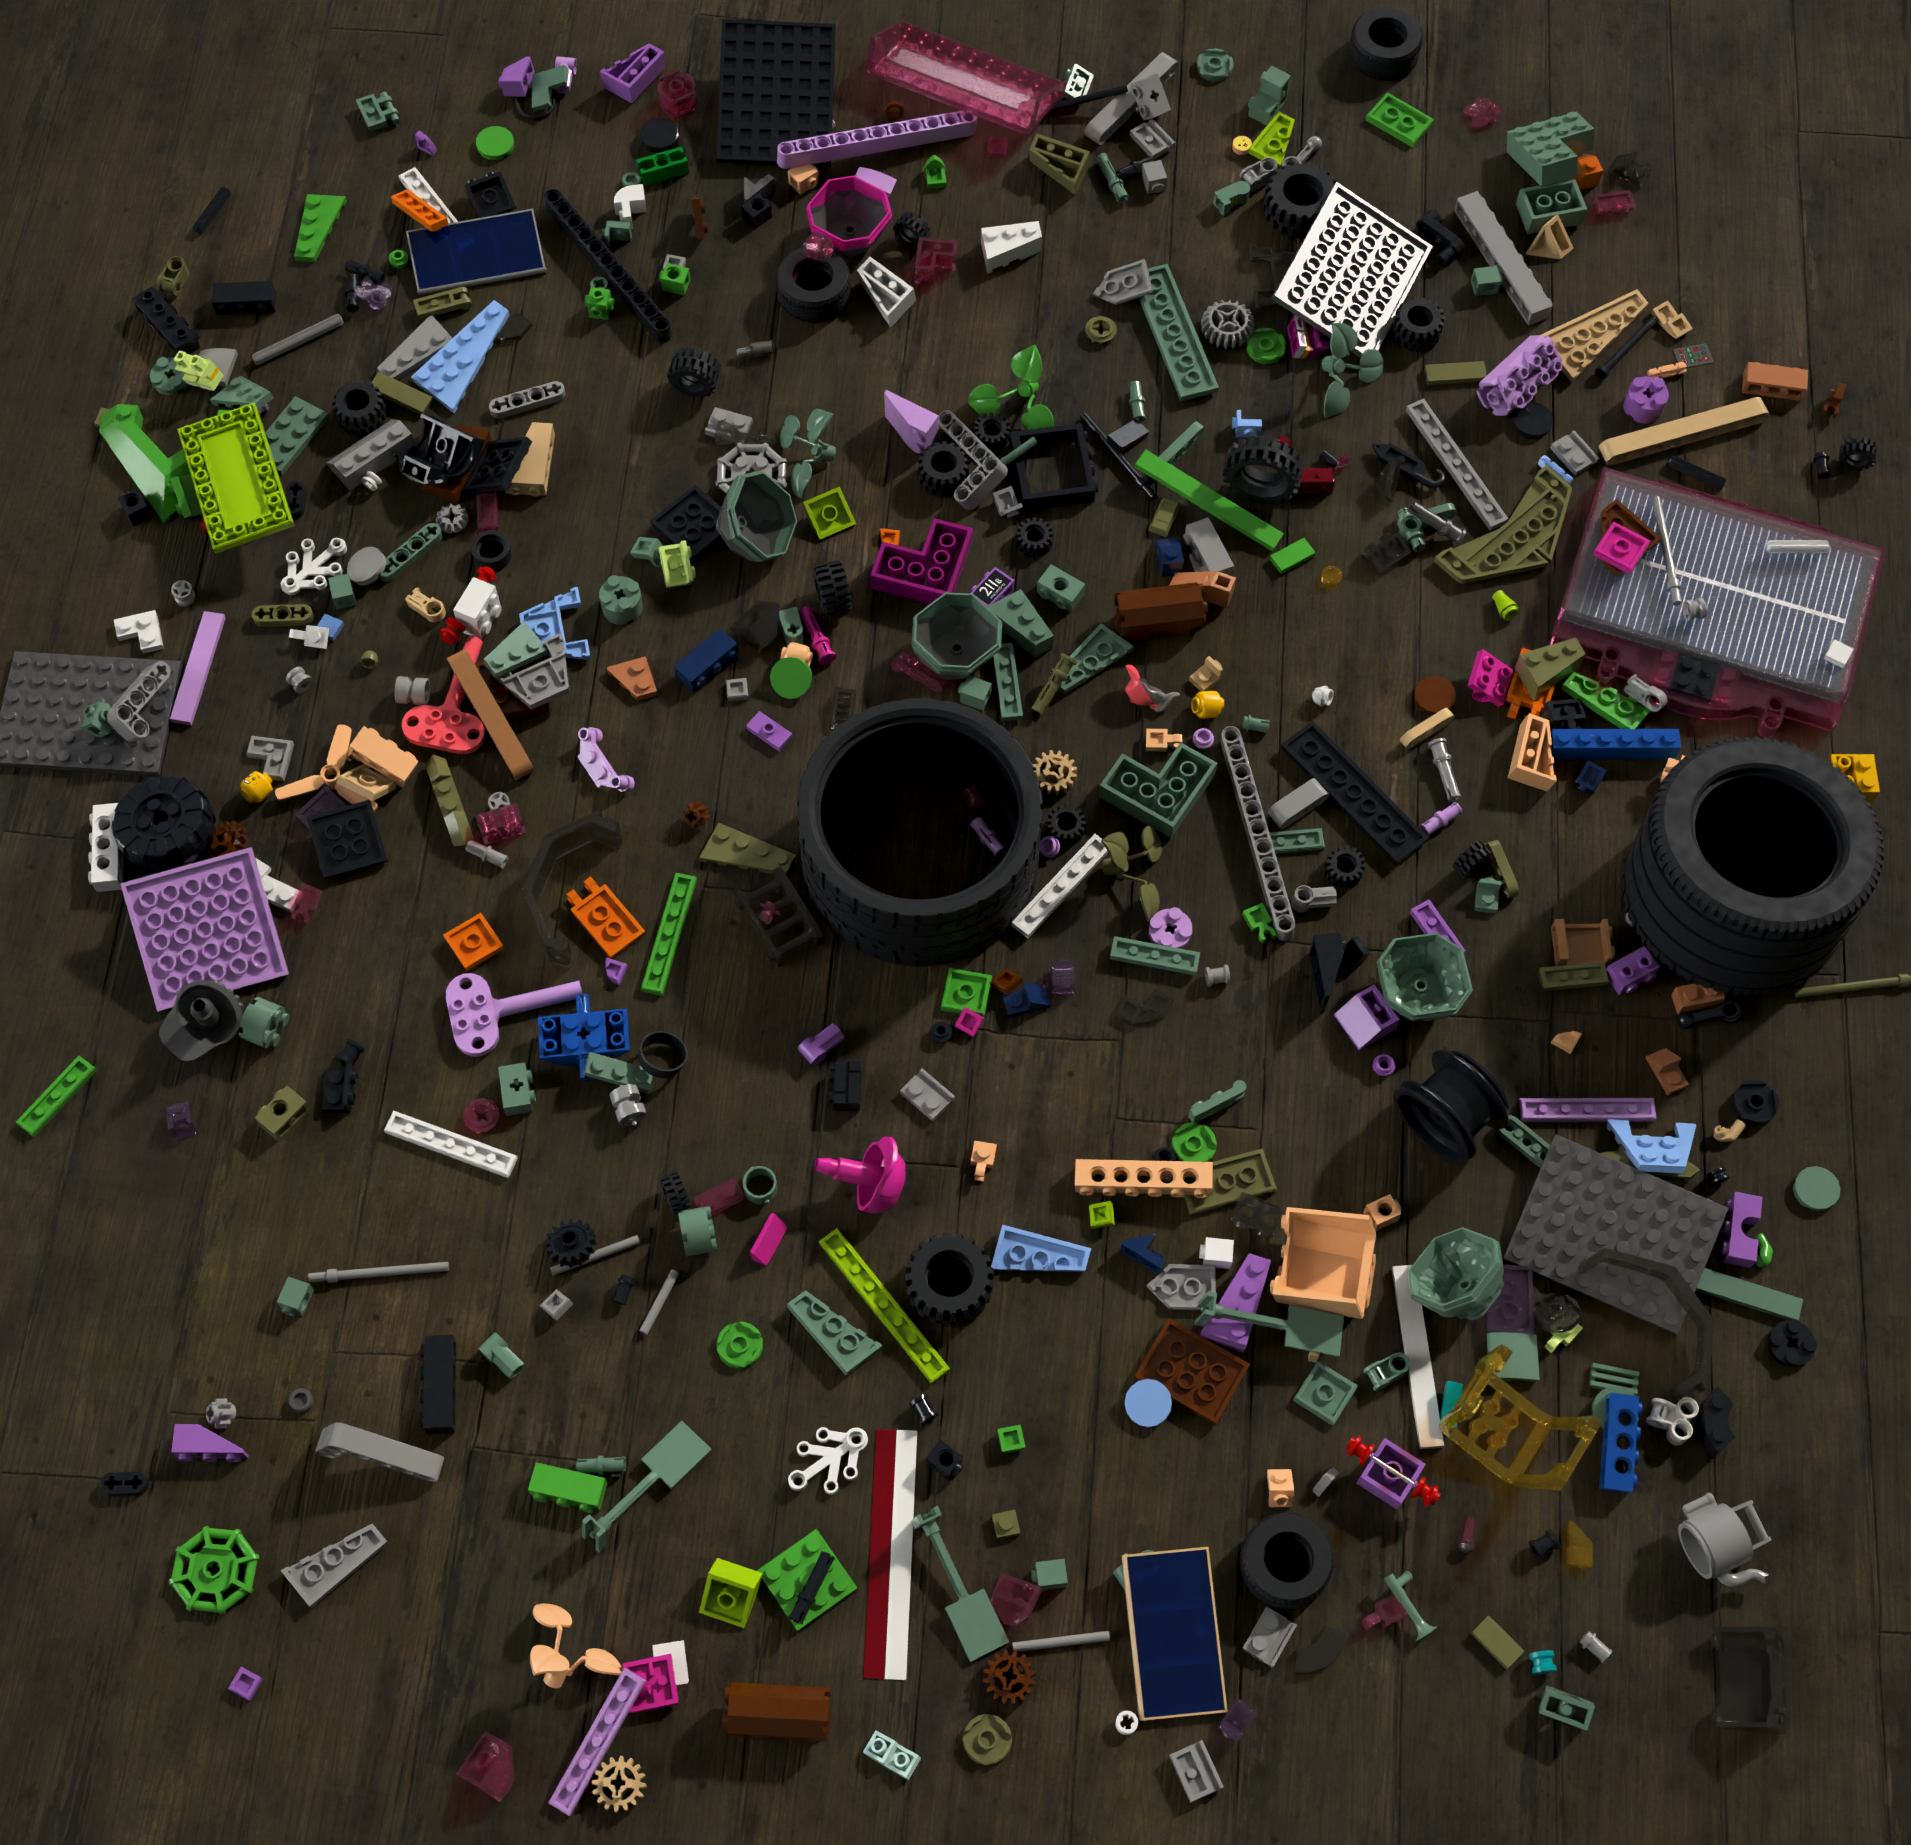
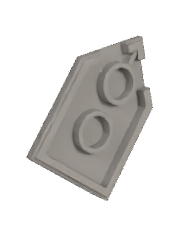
M1143 259L1107 271L1103 277L1104 280L1095 289L1093 295L1118 305L1153 293L1146 260Z
M1169 1264L1146 1287L1169 1309L1201 1310V1308L1197 1307V1302L1208 1291L1216 1293V1265Z

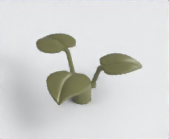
M1146 826L1141 834V841L1145 850L1141 853L1127 856L1129 849L1127 838L1121 832L1112 833L1101 841L1110 855V858L1103 860V872L1106 876L1117 875L1118 879L1124 878L1142 884L1139 888L1140 901L1146 920L1150 922L1151 918L1157 913L1160 904L1156 886L1153 883L1148 884L1146 880L1124 875V873L1128 870L1129 860L1146 854L1150 862H1156L1162 852L1160 837L1153 826Z

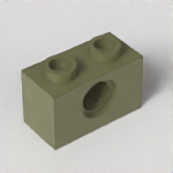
M286 1086L284 1089L276 1092L273 1100L267 1106L265 1105L260 1108L255 1119L259 1126L279 1142L311 1109L302 1097L289 1086ZM286 1109L284 1114L277 1115L279 1110Z

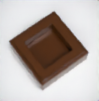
M1006 968L991 983L994 988L1008 996L1023 981L1021 976Z

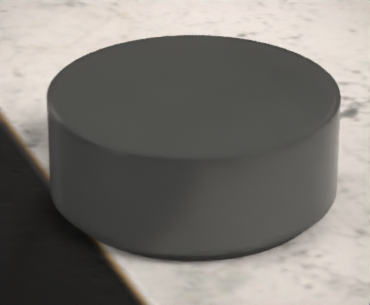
M299 1388L291 1393L289 1405L295 1412L306 1413L313 1407L314 1397L307 1389Z

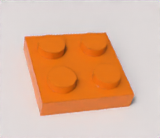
M482 913L443 934L444 939L466 971L504 949L503 944Z

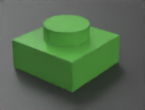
M1021 1425L997 1429L1002 1454L1025 1450Z

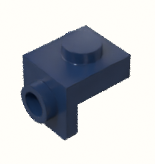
M1588 760L1575 781L1578 784L1577 789L1586 794H1589L1590 791L1595 793L1607 770Z

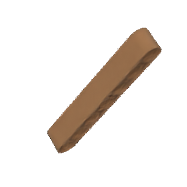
M463 649L446 658L515 780L535 771L467 650Z

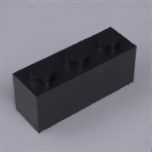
M273 281L213 283L212 305L216 315L276 312V290Z

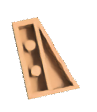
M1529 713L1522 721L1508 774L1509 779L1546 792L1557 781L1553 770L1554 757L1551 754L1552 740L1549 720Z
M363 726L350 744L346 757L351 762L353 759H356L363 763L364 766L375 769L381 775L395 781L400 787L404 786L418 764V760H416L412 753L400 750L396 743L383 739L373 728L368 729Z

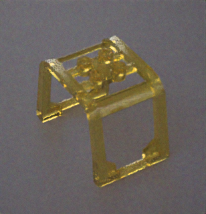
M1500 1344L1479 1359L1475 1366V1374L1451 1412L1442 1418L1439 1427L1449 1439L1505 1482L1521 1488L1562 1491L1602 1423L1594 1416L1554 1417L1538 1409L1494 1374V1372L1498 1373L1503 1369L1513 1353L1508 1347ZM1489 1384L1496 1392L1490 1400L1482 1403L1484 1398L1480 1395L1486 1385ZM1503 1397L1514 1404L1509 1414L1503 1415L1500 1418L1494 1416L1500 1411V1402ZM1482 1403V1412L1477 1419L1470 1422L1469 1429L1471 1432L1466 1437L1454 1425L1471 1419ZM1523 1411L1537 1423L1507 1469L1493 1457L1499 1448H1503L1507 1444V1437L1511 1430L1518 1426V1417ZM1489 1429L1496 1433L1488 1437L1487 1443L1489 1447L1485 1452L1475 1442L1480 1434L1486 1433ZM1550 1429L1575 1431V1436L1581 1438L1567 1463H1557L1546 1475L1524 1474Z

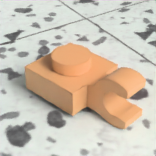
M1146 729V751L1167 752V746L1177 749L1179 744L1182 743V734L1167 735L1168 729Z
M974 1141L970 1165H976L975 1181L984 1182L986 1167L993 1168L997 1144Z

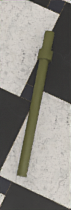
M1906 973L1890 978L1794 989L1795 997H1805L1889 986L1908 987L1911 984V975Z

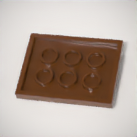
M1168 1318L1135 1374L1134 1379L1137 1381L1145 1379L1159 1381L1170 1392L1172 1401L1210 1423L1217 1425L1250 1364Z

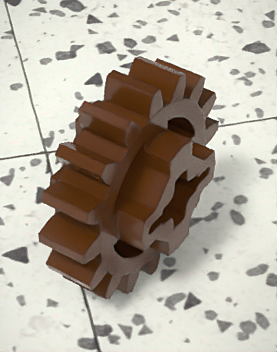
M234 820L231 823L225 821L223 827L219 824L218 830L213 833L212 843L206 848L205 855L208 856V859L246 849L244 843L249 841V839L246 837L248 832L245 830V827Z
M1004 1650L1002 1657L997 1653L994 1654L995 1662L988 1660L987 1664L990 1669H984L983 1674L988 1676V1678L983 1679V1684L990 1685L986 1690L987 1694L994 1692L993 1700L996 1701L999 1697L1002 1698V1705H1005L1007 1700H1010L1013 1706L1017 1698L1024 1702L1023 1694L1031 1695L1032 1691L1029 1686H1035L1036 1683L1030 1679L1036 1676V1671L1029 1670L1033 1663L1024 1662L1025 1654L1020 1658L1017 1657L1016 1650L1013 1651L1012 1655H1008L1007 1650ZM1008 1662V1665L1004 1668H997L1001 1663ZM1017 1664L1023 1668L1026 1676L1019 1673L1016 1668ZM1010 1668H1013L1012 1673L1015 1679L1011 1680L1007 1688L1006 1677L1003 1676H1007ZM993 1679L1001 1684L1002 1692L995 1686ZM1015 1687H1022L1018 1692L1010 1694L1011 1690Z

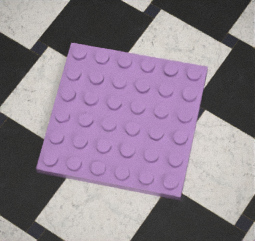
M252 847L120 883L157 1011L172 1008L177 994L183 987L194 981L217 980L219 985L224 984L227 989L236 990L289 974Z

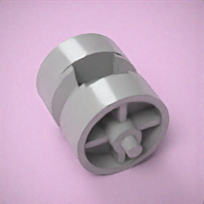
M622 1084L610 1093L612 1105L614 1108H617L615 1114L619 1125L636 1126L637 1123L646 1118L647 1113L644 1104L639 1102L641 1096L637 1085Z

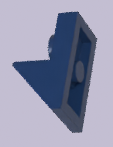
M1024 983V990L1012 992L1008 996L1006 994L1002 995L1008 1018L1051 1007L1045 986Z
M1156 1234L1131 1238L1122 1242L1121 1252L1158 1275L1162 1272L1166 1262L1163 1256L1154 1250H1148L1154 1242Z

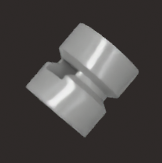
M397 677L395 683L396 703L408 704L412 701L415 705L428 704L430 697V681L428 678L416 677L412 681L410 677Z

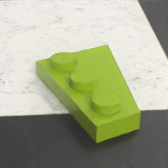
M1278 111L1249 147L1248 153L1260 160L1271 157L1276 160L1277 169H1281L1295 119Z

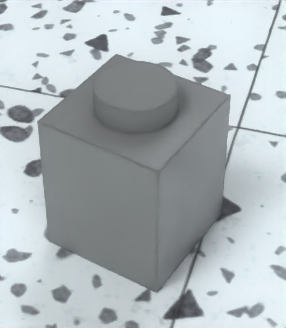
M1161 160L1143 163L1141 178L1147 194L1166 190L1167 175Z

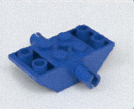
M581 994L575 996L577 1013L538 1017L540 1060L563 1066L580 1065V1080L587 1082L586 1076L583 1074L587 1056L590 1052L614 1059L630 1052L627 1009L590 1012V996L583 994L582 1003ZM588 1077L589 1081L594 1080V1078Z

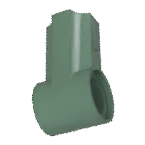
M495 1332L478 1348V1351L491 1364L494 1363L510 1380L516 1377L525 1366L509 1349L508 1344Z

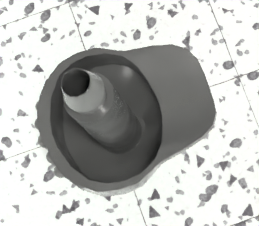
M217 980L191 982L177 994L172 1010L160 1027V1039L182 1061H194L215 1047L227 1044L236 1038L242 1029L239 1026L243 1016V1003L238 1002L239 996L233 995L234 991L232 989H227L224 984L219 985Z

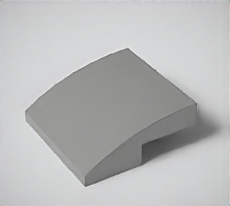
M212 348L201 350L199 356L211 360L224 375L218 385L227 387L238 355L236 349Z

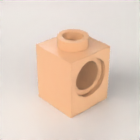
M1391 1194L1367 1204L1363 1213L1370 1216L1374 1229L1377 1231L1397 1222L1402 1210L1399 1202L1396 1199L1393 1200ZM1379 1209H1386L1390 1215H1382Z

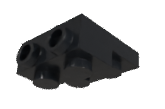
M501 171L497 173L490 172L484 178H474L465 184V192L478 218L504 214L516 209Z

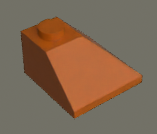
M1578 155L1577 177L1567 180L1575 179L1579 190L1598 186L1603 168L1596 156Z

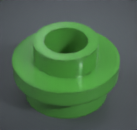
M395 250L389 255V262L395 268H404L408 263L409 257L404 250Z

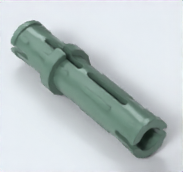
M1099 154L1096 162L1109 184V190L1114 193L1119 204L1127 202L1129 195L1124 189L1123 181L1117 176L1107 154Z

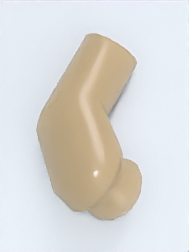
M1736 1120L1730 1129L1721 1128V1125L1716 1126L1713 1130L1714 1138L1720 1142L1735 1141L1746 1125L1742 1121Z

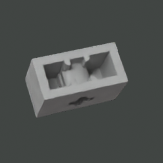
M1158 73L1130 84L1143 121L1171 110Z

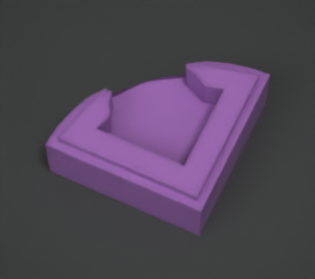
M418 131L415 134L418 148L434 156L437 152L434 143L424 133Z
M606 958L605 968L607 976L614 984L620 986L628 966L626 963Z

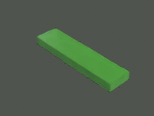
M78 1056L16 1121V1124L32 1137H35L92 1077L97 1069L81 1056Z

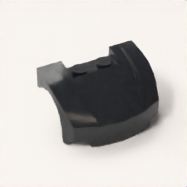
M421 414L422 434L416 445L406 451H392V455L396 457V461L400 466L399 471L410 480L433 486L451 485L463 478L472 469L480 455L485 440L452 427L435 416Z

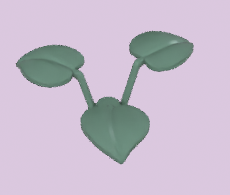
M1332 323L1330 340L1332 355L1326 356L1322 361V369L1325 372H1329V376L1336 380L1329 385L1325 395L1324 417L1327 418L1344 412L1350 402V391L1344 387V382L1336 374L1343 372L1345 367L1360 369L1359 379L1370 383L1381 375L1384 367L1382 355L1376 349L1365 350L1360 357V365L1344 363L1341 358L1349 356V351L1355 349L1357 345L1355 330L1344 323Z
M822 409L813 410L807 421L809 441L796 436L800 429V422L797 417L792 415L785 418L780 432V445L785 449H789L793 445L794 439L812 447L811 453L815 458L804 460L802 464H796L791 474V488L794 494L803 500L812 476V468L809 463H821L822 460L831 462L836 455V448L819 440L833 416V413Z

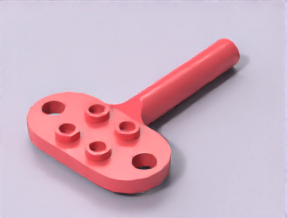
M468 636L463 649L467 650L473 662L476 663L483 642L478 637ZM455 674L443 705L438 707L430 705L413 707L402 719V729L410 743L456 754L475 752L484 743L486 732L482 721L478 717L460 711L465 691ZM411 720L419 721L414 727L408 726ZM472 733L480 734L477 739H469V735Z

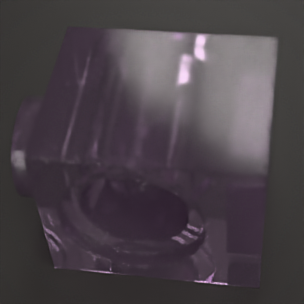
M1067 959L1052 961V994H1074V961Z

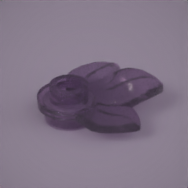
M367 276L363 279L361 286H354L356 296L377 310L383 309L386 306L387 299L392 295L389 282L381 283L378 286Z

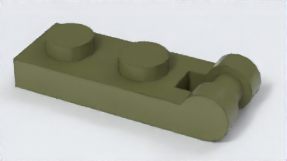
M459 287L413 300L419 320L428 318L430 315L436 316L458 309L468 310L472 307L466 287Z

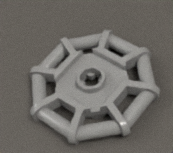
M737 443L736 447L722 458L719 457L716 461L718 469L715 485L726 494L737 476L748 474L749 472H765L772 478V472L778 470V479L773 480L783 489L787 486L786 466L788 462L770 448L768 443ZM745 452H760L758 456L746 455ZM740 454L741 457H738L734 464L730 463L732 459ZM767 455L768 457H770L775 463H768V460L765 458V456ZM726 469L731 471V478L725 479Z

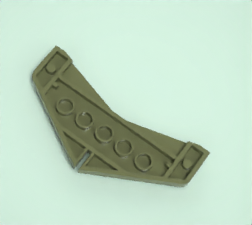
M1545 465L1537 473L1533 483L1506 524L1495 531L1454 549L1450 547L1443 550L1435 557L1434 562L1461 584L1547 567L1552 561L1571 496L1572 488L1570 484Z

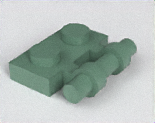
M381 92L378 99L375 98L374 94L356 99L357 106L370 132L388 126L386 121L388 119L392 120L393 124L400 122L399 113L393 107V100L388 96L387 92Z

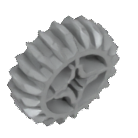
M1229 299L1228 302L1221 300L1220 304L1214 302L1213 306H1208L1201 319V330L1205 339H1210V345L1216 343L1217 348L1221 345L1224 346V349L1228 346L1234 349L1235 345L1241 347L1243 343H1247L1253 333L1254 318L1253 315H1250V309H1245V304L1240 306L1238 301L1231 303Z

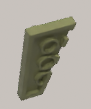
M718 823L699 859L701 862L712 861L717 862L718 865L727 866L729 864L739 866L742 869L748 870V868L758 869L760 872L787 876L796 860V855Z

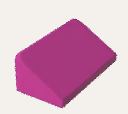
M773 1213L770 1214L750 1250L752 1260L765 1266L768 1265L787 1230V1226Z

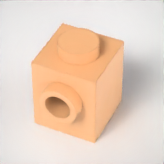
M811 164L791 168L788 170V182L801 195L818 184V169L815 165Z

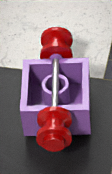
M1360 1435L1357 1439L1354 1437L1350 1439L1345 1447L1349 1451L1347 1456L1355 1455L1359 1457L1362 1466L1367 1458H1369V1464L1356 1484L1398 1510L1410 1489H1414L1410 1496L1413 1499L1419 1496L1424 1499V1506L1428 1507L1429 1503L1433 1506L1441 1495L1437 1491L1439 1486L1430 1487L1426 1484L1425 1477H1422L1419 1483L1416 1481L1426 1465L1425 1463L1384 1438L1375 1454H1371L1375 1445L1366 1446L1362 1443Z

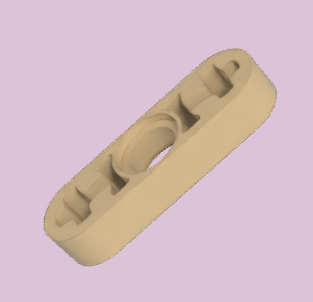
M1444 708L1407 731L1400 738V742L1406 749H1410L1447 726L1455 716L1448 708Z

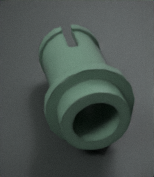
M1248 715V717L1244 716L1242 728L1246 729L1247 732L1248 730L1267 734L1270 721L1253 718L1251 715Z

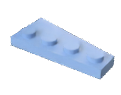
M1002 1225L991 1267L993 1270L1085 1272L1091 1248Z

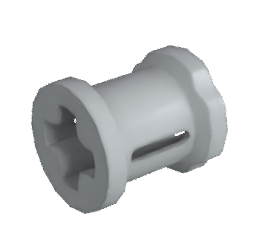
M1227 964L1221 968L1214 969L1205 967L1207 986L1212 987V984L1218 983L1230 984V972Z

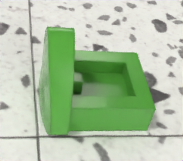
M936 155L931 156L923 167V174L926 176L928 189L947 187L945 164Z

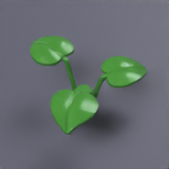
M1036 345L1018 352L1012 359L1011 367L1017 377L1023 378V382L1019 384L1018 388L997 396V390L993 385L982 384L974 388L968 397L969 405L978 414L983 416L986 413L987 416H990V413L993 412L994 416L1000 408L998 400L1019 392L1022 397H1029L1028 412L1023 414L1021 418L1025 430L1054 427L1052 413L1045 405L1036 404L1031 408L1032 401L1035 398L1034 393L1039 389L1037 381L1042 376V361Z

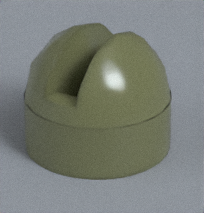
M366 651L363 653L360 663L368 669L376 668L378 656L374 651Z

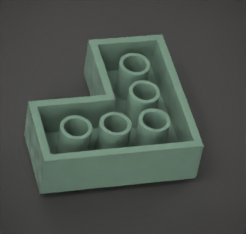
M1569 112L1563 116L1552 117L1549 120L1534 122L1531 125L1507 131V153L1541 187L1577 177L1578 156L1576 154L1592 150L1594 147V128L1577 112Z
M1183 743L1179 744L1159 774L1130 757L1121 754L1100 784L1098 797L1148 826H1153L1167 837L1172 838L1215 776L1217 763Z

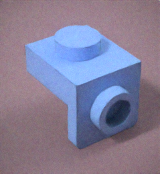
M1237 410L1236 417H1232V429H1235L1236 437L1249 438L1254 436L1255 438H1260L1262 420L1241 419V410Z

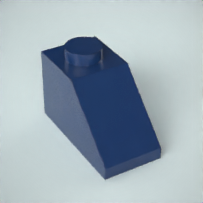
M1177 539L1155 540L1161 576H1173L1175 573H1182L1184 560L1181 545Z

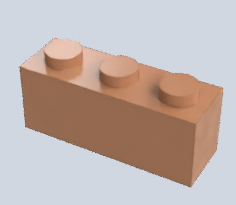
M1748 362L1743 373L1742 393L1802 401L1807 391L1808 370Z

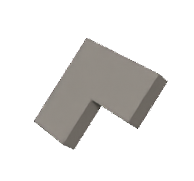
M251 736L246 755L248 758L266 760L263 773L268 774L272 780L285 781L294 742Z

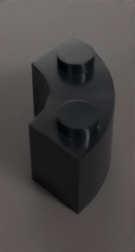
M1719 1387L1706 1398L1698 1415L1699 1438L1711 1459L1735 1438L1730 1430L1728 1421L1730 1410L1735 1404Z

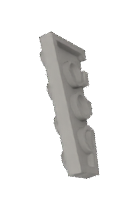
M430 315L377 367L378 372L399 380L429 361L452 337Z
M372 1523L345 1537L344 1540L334 1545L331 1544L323 1548L322 1551L312 1556H307L299 1560V1563L291 1567L288 1566L280 1571L309 1607L312 1608L389 1543Z

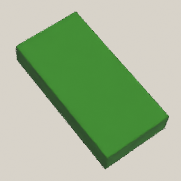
M1302 538L1270 555V561L1280 574H1283L1313 558L1316 552L1306 539Z

